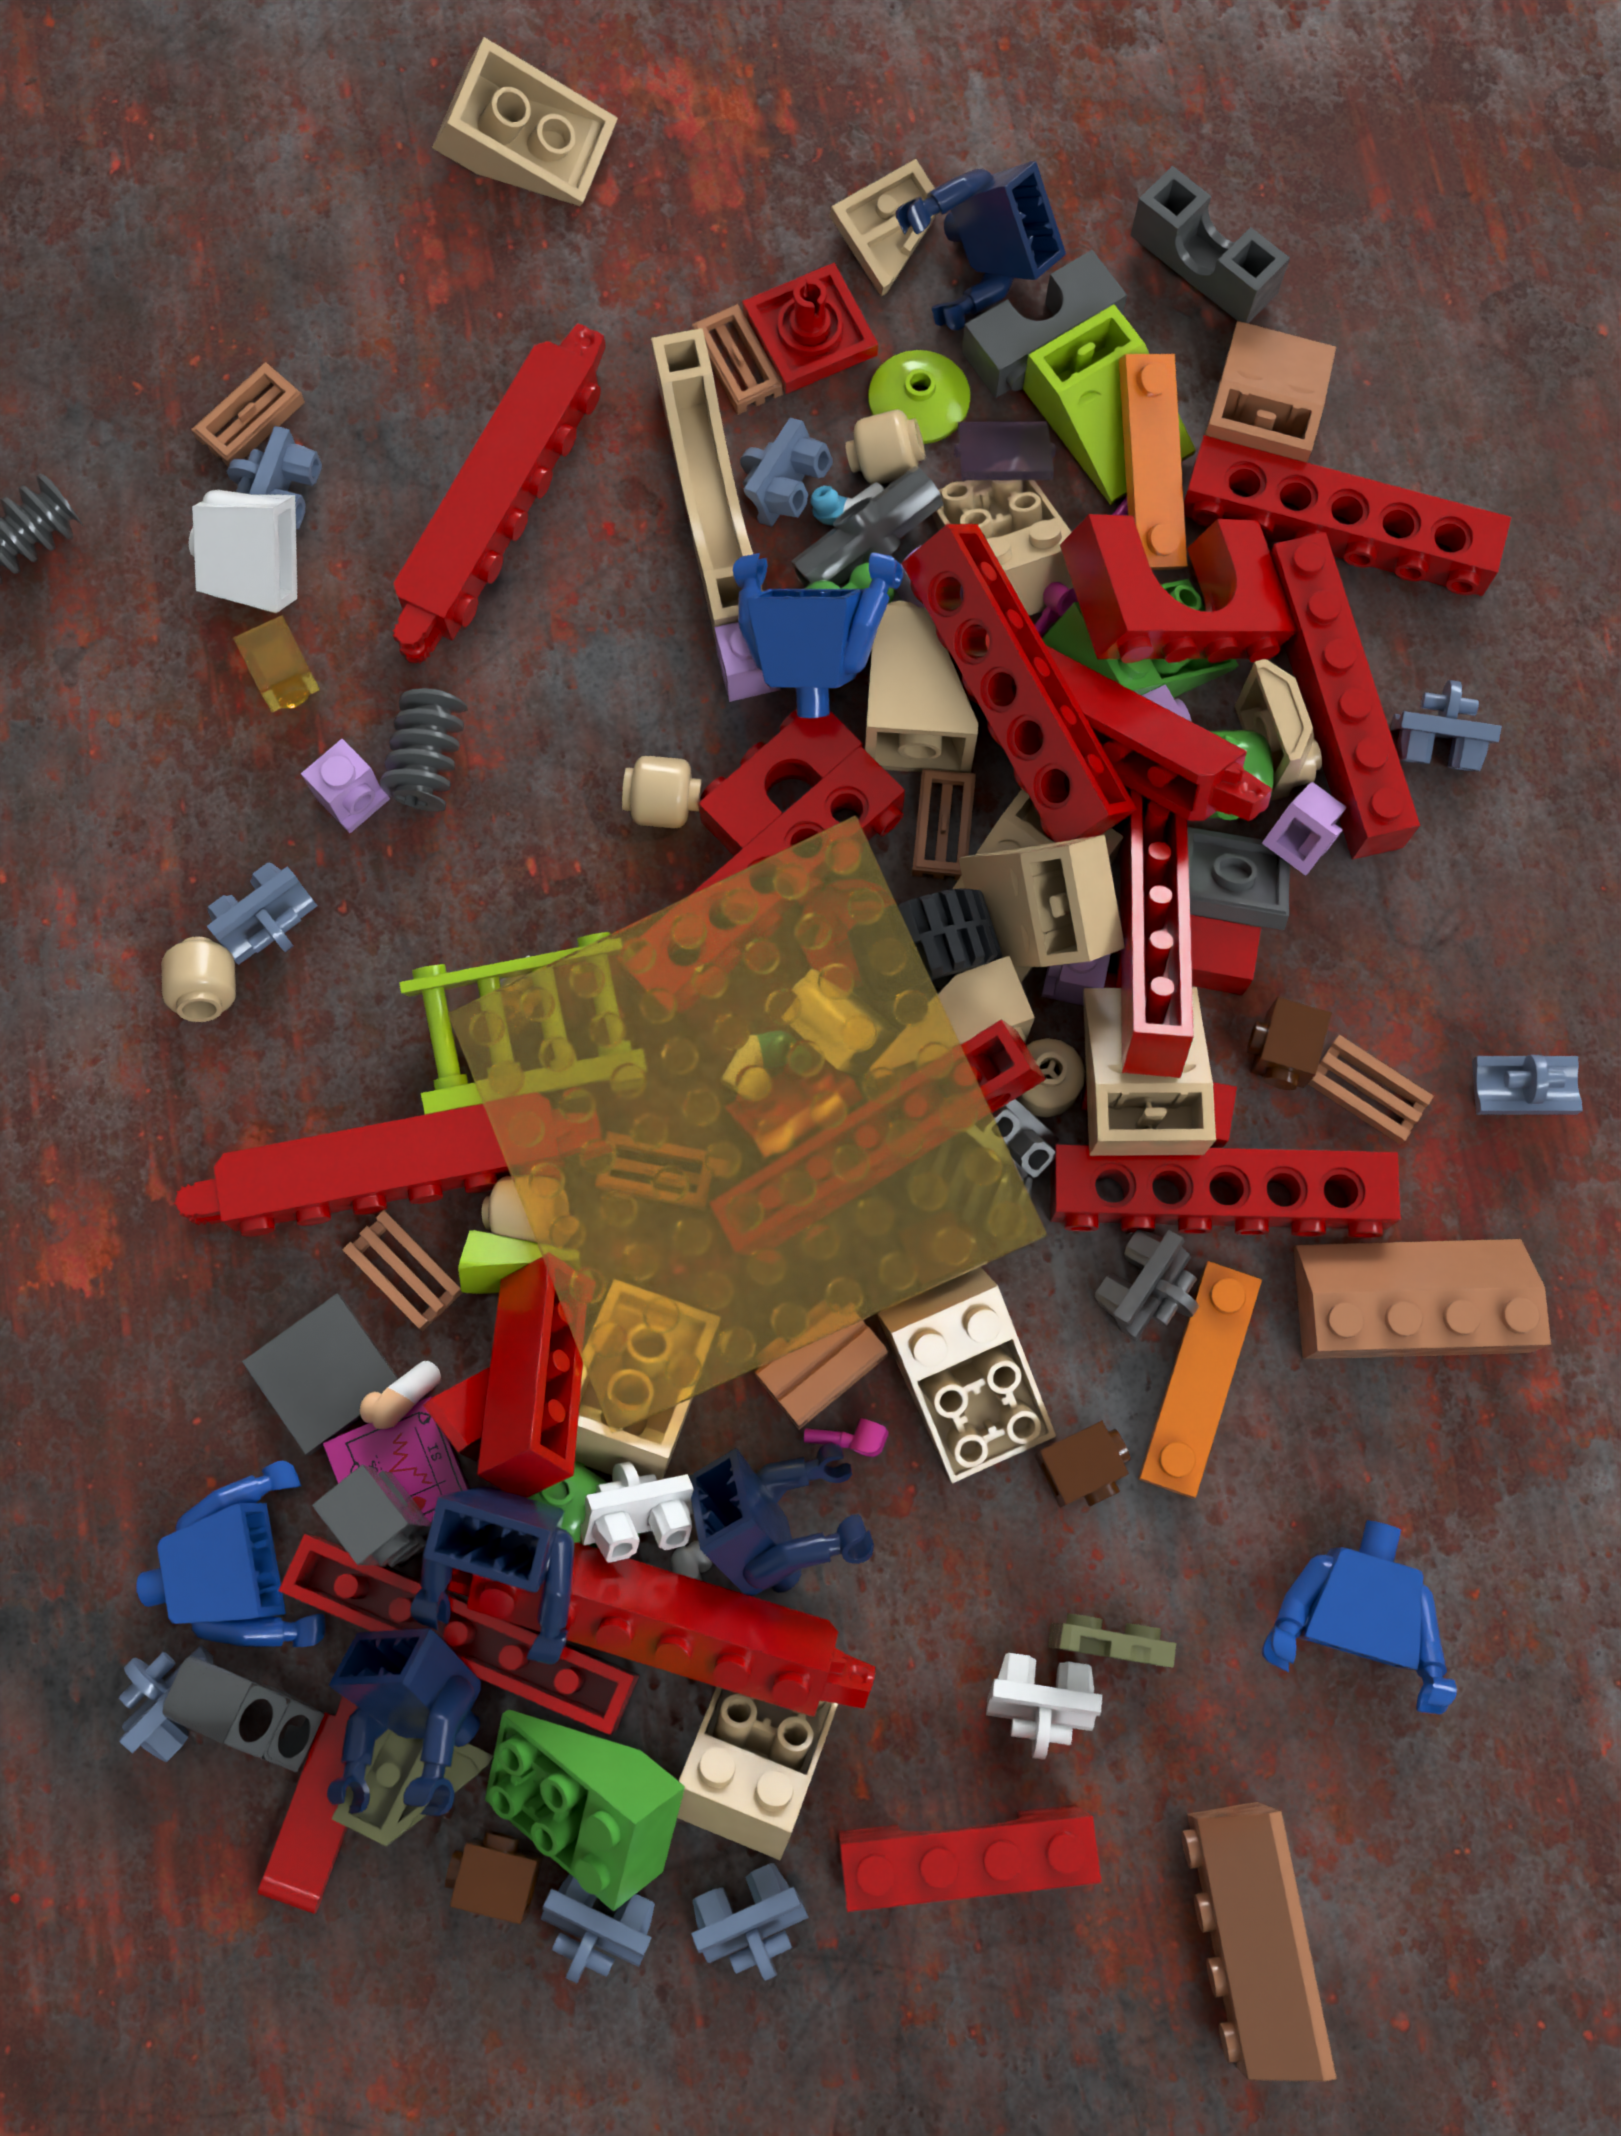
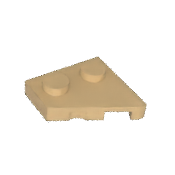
M916 159L831 206L830 218L880 296L889 291L937 214L931 216L930 224L920 234H915L910 225L904 235L896 219L898 207L920 196L924 201L927 199V193L935 189Z

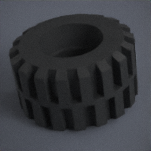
M951 889L902 902L865 918L848 933L868 1000L898 1001L942 989L955 975L1001 959L1003 956L983 893L975 889Z

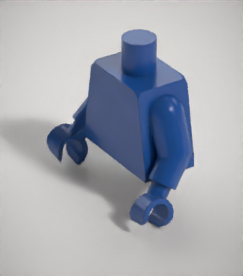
M760 553L740 557L733 565L735 581L742 589L739 591V629L756 667L763 672L765 683L770 687H796L798 717L818 718L829 715V688L841 687L855 679L857 673L861 672L866 666L878 627L890 600L887 594L888 589H898L902 583L904 570L901 564L890 555L871 553L869 557V573L872 581L869 588L767 589L762 592L761 585L767 573V558L759 559Z
M277 1461L262 1469L263 1476L255 1478L251 1475L214 1490L185 1512L177 1521L176 1532L161 1538L158 1542L157 1550L160 1568L142 1572L137 1578V1593L144 1606L152 1607L166 1603L168 1617L172 1624L191 1623L192 1631L202 1640L241 1647L282 1646L283 1642L292 1641V1647H308L316 1645L325 1636V1616L323 1613L304 1617L291 1623L283 1621L280 1617H273L284 1615L286 1611L283 1593L278 1591L281 1582L267 1503L256 1502L269 1491L301 1487L294 1466L286 1461Z
M1366 1520L1359 1552L1338 1547L1330 1549L1327 1555L1322 1554L1311 1558L1285 1594L1274 1627L1270 1630L1263 1644L1262 1656L1267 1662L1289 1672V1662L1293 1664L1295 1661L1296 1638H1300L1399 1669L1416 1670L1418 1676L1423 1679V1686L1418 1694L1416 1704L1417 1711L1443 1714L1447 1710L1448 1705L1456 1698L1457 1687L1455 1680L1443 1678L1447 1672V1667L1440 1641L1433 1594L1423 1584L1422 1571L1394 1562L1401 1529L1388 1524Z

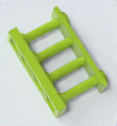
M610 932L579 937L577 938V948L449 973L446 971L445 964L412 970L413 980L399 982L401 993L408 997L421 994L423 996L439 1078L433 1080L434 1091L421 1093L425 1115L535 1093L541 1095L650 1073L645 1050L633 1051L632 1042L625 1041L609 960L611 957L621 956L626 952L623 940L611 941ZM587 962L604 1046L599 1048L600 1058L578 1062L577 1052L571 1053L555 968ZM532 973L549 1057L544 1058L545 1069L523 1073L522 1063L516 1064L499 979ZM478 984L494 1068L489 1069L490 1080L468 1084L467 1074L460 1073L444 990Z

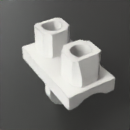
M630 1461L615 1464L613 1468V1482L597 1485V1493L586 1495L585 1520L583 1524H580V1538L583 1545L596 1543L608 1563L628 1559L631 1555L635 1554L640 1541L638 1533L653 1531L659 1548L664 1550L682 1547L688 1543L692 1530L688 1507L694 1489L688 1474L657 1481L654 1474L638 1477L637 1471Z
M1007 1653L1004 1657L998 1679H994L988 1695L986 1715L1012 1719L1011 1737L1031 1739L1032 1758L1044 1760L1047 1755L1049 1742L1071 1745L1073 1728L1087 1731L1093 1730L1096 1715L1100 1716L1102 1695L1094 1693L1092 1668L1089 1664L1075 1662L1060 1663L1057 1669L1056 1688L1034 1685L1036 1659L1028 1655Z

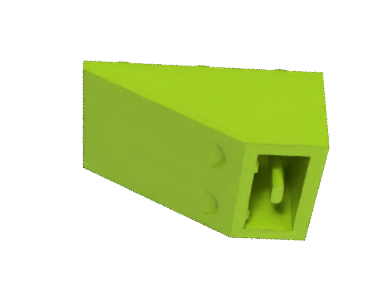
M1115 304L1028 355L1023 390L1110 505L1127 495L1119 358L1125 354H1150L1143 340ZM1178 413L1182 462L1194 455L1196 449Z

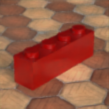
M551 1252L502 1278L500 1281L477 1472L478 1476L501 1490L525 1498L574 1475L590 1279Z

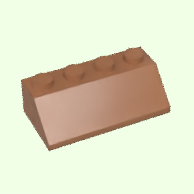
M1521 1239L1294 1246L1302 1359L1531 1353L1551 1345L1545 1286Z
M1252 1802L1187 1814L1190 1830L1182 1831V1844L1188 1867L1190 1869L1198 1868L1202 1893L1194 1894V1905L1202 1933L1210 1932L1215 1957L1207 1958L1206 1965L1214 1997L1223 1996L1228 2022L1219 2023V2033L1226 2061L1228 2063L1236 2062L1237 2069L1248 2080L1329 2081L1336 2079L1282 1812L1262 1803Z

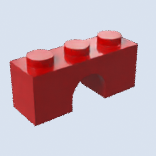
M797 709L794 710L782 722L779 729L780 732L767 744L758 742L752 746L740 761L741 766L728 778L724 776L716 778L704 789L700 796L701 801L698 803L701 823L733 856L783 814L767 796L774 785L786 779H799L814 787L859 746L862 747L863 743L831 711L829 715L824 717L802 718L797 716Z

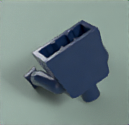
M1030 161L995 174H991L983 168L974 169L928 192L927 199L924 201L921 196L904 203L896 210V219L904 235L910 225L915 234H920L930 224L931 216L938 213L943 215L951 210L944 220V232L947 239L951 242H962L970 266L975 271L984 273L981 282L965 290L963 296L956 301L932 306L935 324L938 326L947 324V327L952 330L958 331L965 327L966 320L964 315L968 313L975 315L1004 299L1015 278L1036 280L1066 255L1036 161Z
M827 1443L820 1447L816 1459L805 1461L804 1457L769 1463L763 1466L757 1473L753 1471L742 1454L735 1448L689 1476L694 1488L691 1503L700 1550L744 1594L755 1596L770 1587L777 1593L786 1592L797 1584L801 1577L802 1568L831 1562L830 1557L842 1554L843 1559L852 1564L865 1562L872 1556L874 1542L870 1531L866 1532L863 1520L859 1514L845 1518L840 1523L837 1533L824 1536L823 1532L792 1539L788 1519L778 1505L779 1500L787 1490L809 1486V1481L823 1478L832 1483L847 1481L852 1476L851 1464L843 1463L837 1467L826 1466L830 1461L844 1458L842 1448L835 1443Z
M484 1486L439 1496L423 1553L422 1589L416 1594L410 1609L413 1619L437 1631L439 1630L438 1621L448 1624L451 1607L448 1595L445 1592L447 1585L452 1580V1568L534 1593L539 1590L544 1582L537 1621L541 1625V1632L533 1642L527 1654V1659L546 1664L556 1663L567 1641L568 1630L562 1628L567 1625L573 1578L574 1540L567 1530L561 1528L565 1511L559 1507Z
M431 1628L357 1632L329 1683L331 1688L358 1708L347 1720L341 1763L345 1764L343 1777L331 1782L327 1790V1797L333 1805L343 1804L346 1789L349 1785L353 1791V1801L349 1808L350 1813H360L368 1807L370 1792L364 1780L366 1767L372 1764L375 1741L390 1729L398 1736L404 1738H424L420 1761L424 1762L422 1775L412 1780L407 1786L403 1795V1803L417 1807L426 1805L420 1813L422 1815H443L450 1810L454 1801L453 1785L448 1779L444 1778L446 1767H451L454 1746L461 1747L469 1743L478 1732L480 1726L479 1717L471 1709L481 1690V1681Z

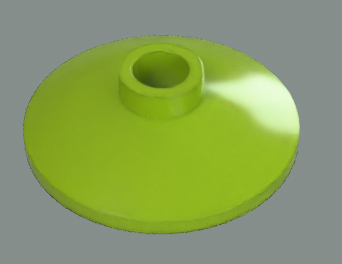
M926 350L906 351L889 358L875 372L869 387V408L872 416L892 410H901L908 420L916 418L923 444H929L945 439L961 426L969 410L970 388L962 370L947 357ZM923 385L928 387V389L917 391L912 386Z

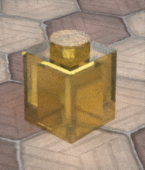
M282 615L234 637V641L260 693L272 712L280 708L296 707L305 702L310 694L320 690Z

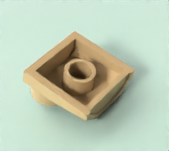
M1267 659L1255 661L1237 699L1235 709L1242 729L1254 730L1268 740L1273 759V789L1270 799L1272 801L1289 796L1294 787L1314 782L1316 770H1320L1322 767V756L1319 745L1313 738V726L1295 677Z

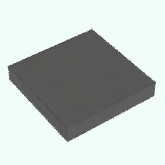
M1187 827L1190 914L1285 930L1289 918L1290 864L1262 844L1264 841L1262 839Z
M338 1293L242 1361L303 1452L308 1456L322 1448L324 1442L334 1439L361 1419L360 1405L367 1394L374 1391L383 1393L387 1387L399 1379L347 1303Z

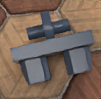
M789 418L774 443L769 442L764 450L750 447L746 449L740 459L741 467L748 474L743 481V490L758 509L757 519L759 523L772 527L779 515L798 518L807 505L808 492L801 481L805 475L824 478L833 464V459L826 443L810 438L802 420Z
M274 426L265 452L253 449L248 460L233 459L227 469V475L238 485L236 490L238 493L295 495L296 529H299L305 515L306 503L302 495L288 492L292 481L313 486L319 477L322 463L316 451L295 444L289 429Z
M1448 680L1442 694L1424 692L1422 696L1421 708L1438 710V716L1403 711L1401 715L1393 714L1391 730L1399 732L1397 754L1400 761L1430 764L1434 738H1445L1452 740L1447 768L1476 772L1482 768L1488 751V745L1499 742L1502 726L1457 719L1458 714L1475 716L1478 711L1479 701L1462 698L1461 682Z
M266 863L252 874L250 883L256 890L240 902H237L232 895H223L208 906L207 911L212 922L207 927L222 946L230 951L238 965L255 952L259 953L273 941H276L286 953L294 946L284 933L302 921L301 918L317 907V904L288 866L280 870L274 864Z
M1476 1056L1472 1060L1476 1115H1577L1583 1111L1582 1100L1578 1090V1056Z
M202 1645L190 1655L213 1664V1655ZM162 1652L150 1666L134 1657L124 1667L125 1673L133 1683L119 1696L121 1702L132 1709L145 1695L149 1698L122 1724V1729L125 1733L121 1736L119 1742L132 1754L139 1746H142L147 1752L167 1762L189 1738V1731L181 1724L166 1718L162 1714L165 1699L181 1667L180 1665L164 1681L162 1678L176 1664L165 1652Z
M774 1863L754 1870L745 1877L755 1904L735 1914L723 1887L713 1889L693 1899L696 1923L699 1930L691 1934L698 1952L703 1953L708 1963L750 1945L729 1956L735 1973L737 1974L757 1965L765 1981L777 1976L772 1957L791 1949L790 1939L786 1930L765 1940L764 1938L805 1920L809 1916L796 1889L789 1887Z
M571 1874L564 1880L558 1892L551 1889L543 1905L544 1911L541 1920L582 1939L580 1943L559 1933L552 1951L573 1960L566 1978L578 1983L585 1967L605 1977L608 1976L615 1959L595 1950V1946L639 1967L652 1938L647 1935L655 1906L652 1901L635 1894L617 1909L614 1918H611L592 1909L597 1897L586 1892Z

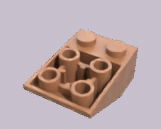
M1237 321L1204 435L1307 462L1313 449L1322 416L1336 347Z

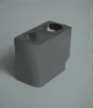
M194 1656L187 1657L183 1661L165 1699L162 1711L166 1718L296 1773L324 1717L323 1712L292 1694L244 1678ZM286 1698L290 1699V1702L287 1703V1704H286ZM266 1699L270 1702L273 1712L270 1726L261 1738L254 1742H246L239 1734L240 1718L247 1706L253 1701ZM297 1715H304L306 1717L303 1726L300 1728L292 1724L288 1725L284 1738L278 1740L280 1732L288 1720Z

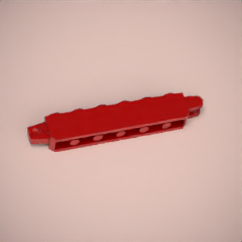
M577 323L559 346L549 341L533 346L393 584L403 611L397 619L399 623L394 624L393 637L399 643V651L407 659L408 663L421 664L422 661L426 662V658L430 657L429 653L435 650L442 636L453 641L461 626L467 627L471 623L478 608V597L486 583H493L501 571L503 554L511 540L517 541L523 534L528 521L527 512L536 497L541 499L546 494L552 480V469L560 456L565 457L571 451L577 435L576 428L584 414L590 415L596 408L601 394L596 371L606 348L604 335L598 331H593Z
M987 632V634H986V645H987V648L989 649L990 638H989V635H988V632ZM1046 645L1123 785L1188 821H1204L1216 811L1228 815L1232 814L1251 821L1268 807L1272 788L1243 768L1246 750ZM948 651L967 698L978 704L976 698L971 696L965 689L962 682V673L950 651ZM1013 679V681H1012V692H1013V695H1014V697H1015V696H1016V684H1015V681H1014V679ZM1039 727L1038 738L1043 740V733Z
M539 1093L223 1153L214 1165L215 1179L195 1182L193 1186L189 1184L186 1187L181 1186V1190L176 1191L177 1196L173 1204L180 1211L179 1214L181 1216H185L189 1221L195 1222L197 1225L201 1223L206 1225L207 1222L210 1224L222 1222L235 1232L240 1231L241 1236H260L274 1232L275 1224L297 1220V1225L300 1226L317 1225L330 1221L331 1213L353 1209V1214L356 1215L374 1214L386 1210L387 1202L406 1198H409V1203L411 1204L438 1201L443 1198L442 1191L465 1187L466 1193L487 1192L493 1190L494 1185L505 1176L546 1175L552 1178L554 1177V1170L567 1167L566 1158L603 1146L604 1135L596 1108L555 1110L551 1101Z
M578 1542L574 1543L572 1593L567 1625L562 1628L568 1630L567 1640L812 1717L815 1716L819 1701L865 1709L873 1686L876 1667L835 1648L839 1632L829 1620L630 1558L608 1563L600 1549ZM452 1568V1580L446 1588L449 1591L468 1596L466 1609L541 1632V1625L537 1621L544 1582L539 1590L534 1593Z

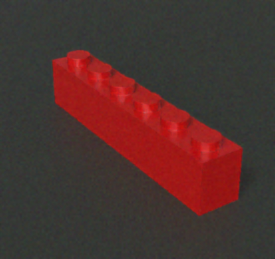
M1324 532L1275 543L1270 554L1298 630L1284 645L1313 726L1314 739L1321 751L1322 766L1331 794L1347 807L1339 817L1351 858L1353 860L1404 848L1420 827V822L1327 534Z
M1125 786L1137 810L1120 821V834L1124 837L1120 845L1121 928L1125 948L1121 949L1122 1073L1181 1078L1194 1037L1187 820Z
M304 1534L278 1590L279 1592L371 1632L429 1628L416 1622L411 1616L412 1602L419 1590L422 1589L421 1580L388 1566L357 1565L344 1547L321 1537ZM445 1592L448 1595L451 1607L449 1622L446 1624L438 1621L439 1630H432L478 1678L611 1735L617 1731L640 1676L639 1674L567 1643L562 1650L559 1660L554 1664L527 1659V1654L533 1642L540 1634L539 1631L466 1609L467 1600Z

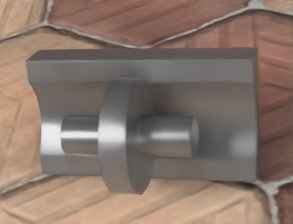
M1016 1099L965 1130L1002 1164L1012 1166V1172L1021 1180L1028 1174L1033 1178L1041 1174L1055 1159L1056 1151L1053 1147L1060 1140Z
M1137 1229L1126 1245L1124 1256L1128 1262L1142 1269L1141 1273L1133 1285L1110 1273L1105 1277L1095 1293V1298L1099 1305L1116 1319L1122 1333L1136 1341L1151 1318L1161 1325L1167 1326L1175 1312L1193 1317L1199 1308L1198 1303L1188 1295L1197 1278L1190 1272L1183 1270L1191 1256L1182 1247L1185 1242L1184 1238L1170 1230L1162 1238L1153 1233Z

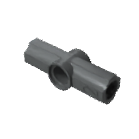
M914 466L873 499L872 497L865 498L844 511L834 521V529L790 561L794 572L805 587L819 580H827L835 583L837 586L851 576L852 571L858 565L869 563L871 553L891 555L900 546L901 541L899 539L944 505L941 500V494L922 469Z

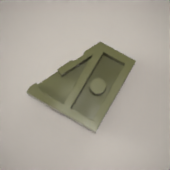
M1067 1613L1066 1623H1051L1049 1648L1162 1667H1174L1176 1643L1161 1641L1160 1628L1126 1623L1125 1634L1101 1630L1103 1619Z
M388 1729L375 1741L372 1764L366 1767L364 1780L370 1792L368 1807L363 1812L350 1813L349 1808L353 1801V1791L348 1786L344 1803L338 1805L331 1819L386 1847L423 1819L426 1815L420 1813L426 1805L423 1807L405 1805L403 1803V1795L410 1782L422 1775L424 1762L420 1761L424 1738H404ZM469 1743L461 1747L454 1746L451 1767H446L444 1778L452 1783L454 1793H456L490 1766L494 1756Z

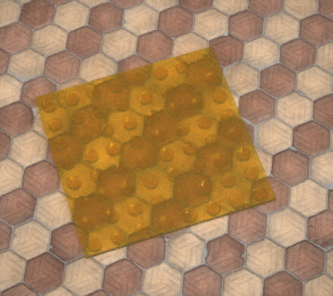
M856 815L448 1013L611 1433L628 1428L1048 1236Z

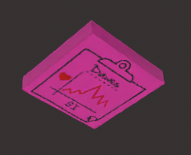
M431 1396L417 1402L394 1427L376 1429L373 1423H368L323 1443L338 1484L362 1464L373 1467L377 1474L382 1470L393 1473L431 1523L439 1496L470 1489L453 1445L423 1406L432 1398Z

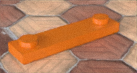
M1125 354L1119 358L1128 516H1133L1151 570L1182 569L1187 567L1175 354Z
M1210 1261L1204 1264L1194 1296V1300L1198 1303L1199 1308L1193 1317H1188L1137 1480L1191 1499L1196 1498L1262 1279Z

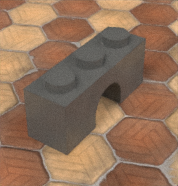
M1172 166L1139 198L1130 236L1237 321L1249 323L1278 294L1290 257L1251 227L1236 242H1232L1221 235L1214 227L1209 216L1208 207L1211 195Z
M1091 250L1050 274L1045 305L1054 315L1052 318L1043 321L1026 319L1015 310L1007 299L965 324L962 354L995 398L1011 389L1018 391L1023 388L1027 360L1030 353L1113 304L1123 314L1127 294L1094 251Z
M363 1464L312 1505L357 1565L392 1567L396 1564L399 1567L406 1565L425 1549L427 1541L423 1537L430 1532L432 1524L393 1473L382 1470L377 1474L373 1467Z

